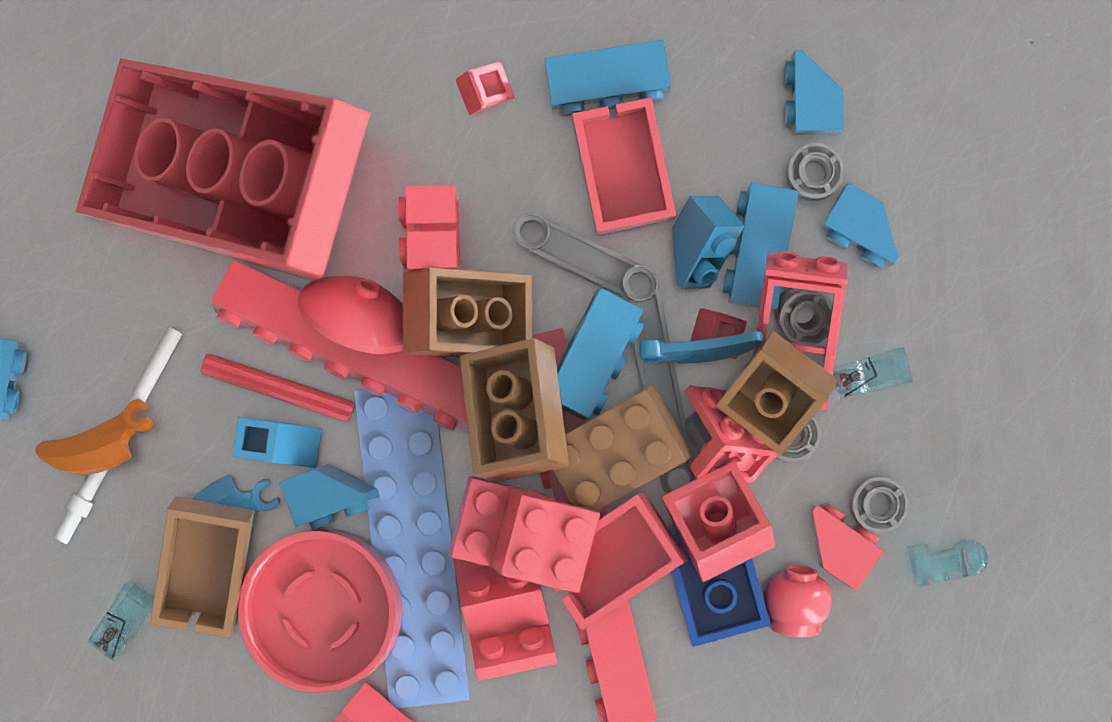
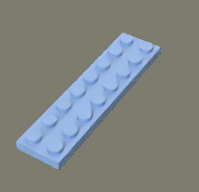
M366 390L354 391L364 482L377 488L380 495L367 501L369 506L367 511L371 546L384 558L394 573L402 601V620L399 635L393 649L384 661L389 702L398 709L470 700L456 573L453 558L448 555L452 536L439 425L433 421V415L423 410H419L418 413L410 412L396 403L397 398L383 392L382 396H377Z

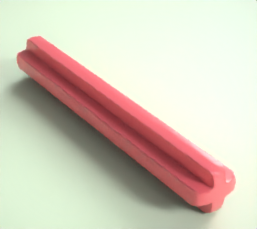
M206 354L201 365L200 372L204 375L345 422L350 420L354 410V403L350 400L212 354Z

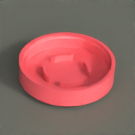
M317 529L285 537L268 547L255 560L246 574L241 587L238 602V619L246 648L265 673L292 689L311 693H324L340 690L359 682L373 673L385 661L399 635L402 620V601L394 573L384 558L372 546L349 533L330 529Z

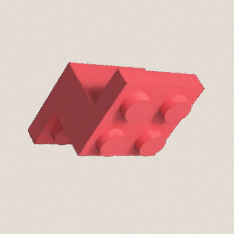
M468 476L448 555L451 558L490 566L501 576L579 593L600 513L596 510L557 502L545 493Z
M453 558L461 608L471 643L478 681L557 664L541 584L501 576L490 566Z

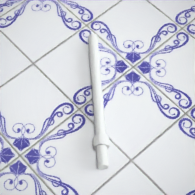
M171 327L167 328L125 407L129 402L136 399L146 402L179 342L182 333ZM108 470L87 474L77 494L72 493L65 506L68 510L53 536L55 539L68 544L81 518H87L94 503L91 500Z

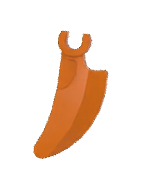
M136 399L129 402L121 414L75 436L60 440L42 441L37 444L35 452L44 462L63 472L80 475L100 473L115 468L132 457L128 446L130 438L136 432L144 433L151 430L154 423L147 417L137 421L138 414L148 409V406L142 400Z

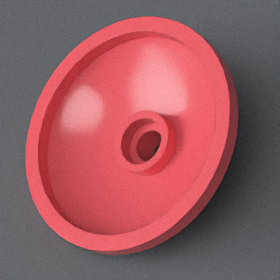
M328 276L317 281L314 280L302 289L298 299L299 311L304 320L324 337L347 348L366 353L391 354L403 350V303L383 286L371 280L355 276Z

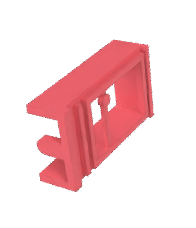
M780 251L776 254L767 253L756 332L763 333V343L767 337L774 286L835 293L827 346L820 347L790 343L802 352L825 354L823 369L832 375L848 280V263L840 262L838 259L830 256H820L817 259L804 258L790 251ZM759 346V347H757V348H755V349L753 350L752 357L754 356V354L758 351V349H759L761 346ZM829 397L820 410L828 409Z

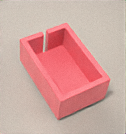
M652 97L616 104V117L609 118L608 106L572 114L596 235L669 221L676 217Z
M455 185L405 186L406 197H398V219L401 221L403 229H407L406 238H399V262L408 271L424 268L461 270L459 196Z
M645 492L635 495L597 522L579 593L573 592L562 599V602L581 630H584L689 560ZM554 588V590L556 591V593H558V592H560L561 590H563V589H559V588Z

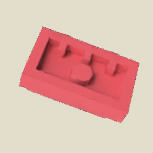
M690 385L686 389L685 394L713 438L701 448L700 454L689 465L696 478H700L735 461L746 482L752 484L778 453L716 407L726 390Z

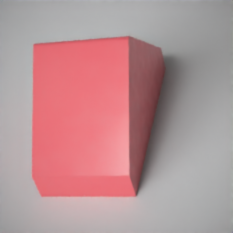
M120 58L75 212L307 280L317 281L323 277L370 113L332 98Z

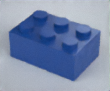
M674 524L667 526L688 556ZM689 556V560L671 571L692 647L771 626L752 558L702 582Z

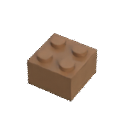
M773 331L730 384L716 407L781 456L826 402L838 379Z

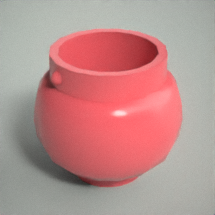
M790 565L785 568V572L778 573L769 580L764 593L766 610L770 616L771 626L769 628L777 633L794 637H812L821 632V624L831 611L832 595L828 583L817 576V570L808 566Z

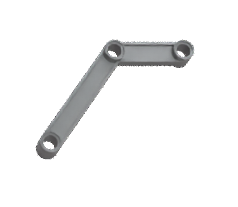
M528 213L519 217L514 226V237L522 249L621 295L625 301L644 310L639 320L645 324L638 339L633 344L642 391L652 385L655 386L691 449L689 434L685 427L686 419L674 361L665 360L662 363L645 364L644 358H641V341L658 340L670 343L656 273L651 268L558 225L539 214ZM536 222L543 228L542 238L536 243L524 241L520 236V231L524 224ZM637 273L646 275L651 282L650 291L644 295L634 294L628 286L629 278ZM693 456L659 476L660 484L667 494L673 491L668 485V476L673 470H685L689 474L690 482L697 479L689 466L694 461Z

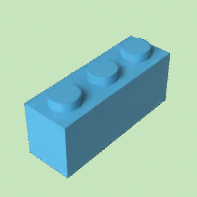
M664 40L545 58L552 110L560 109L561 115L585 111L584 105L600 103V108L607 106L608 108H614L616 104L624 103L623 99L639 97V99L652 97V101L664 99L663 93L670 92L671 84Z
M751 182L748 192H740L737 214L744 215L742 224L745 227L738 237L734 249L730 252L731 254H736L734 270L726 269L722 292L729 294L728 303L759 308L767 253L776 254L780 251H788L799 191ZM774 286L770 311L778 309L782 286Z
M602 288L594 292L557 366L563 410L582 420L590 419L592 413L597 416L600 414L609 395L603 391L610 377L616 380L626 363L627 358L621 355L627 343L634 344L645 323L639 320L644 311L643 309Z

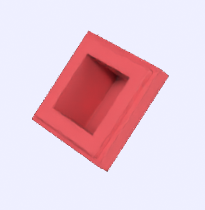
M501 61L469 70L456 79L469 115L479 113L515 98Z
M702 308L698 312L690 341L744 334L747 321Z

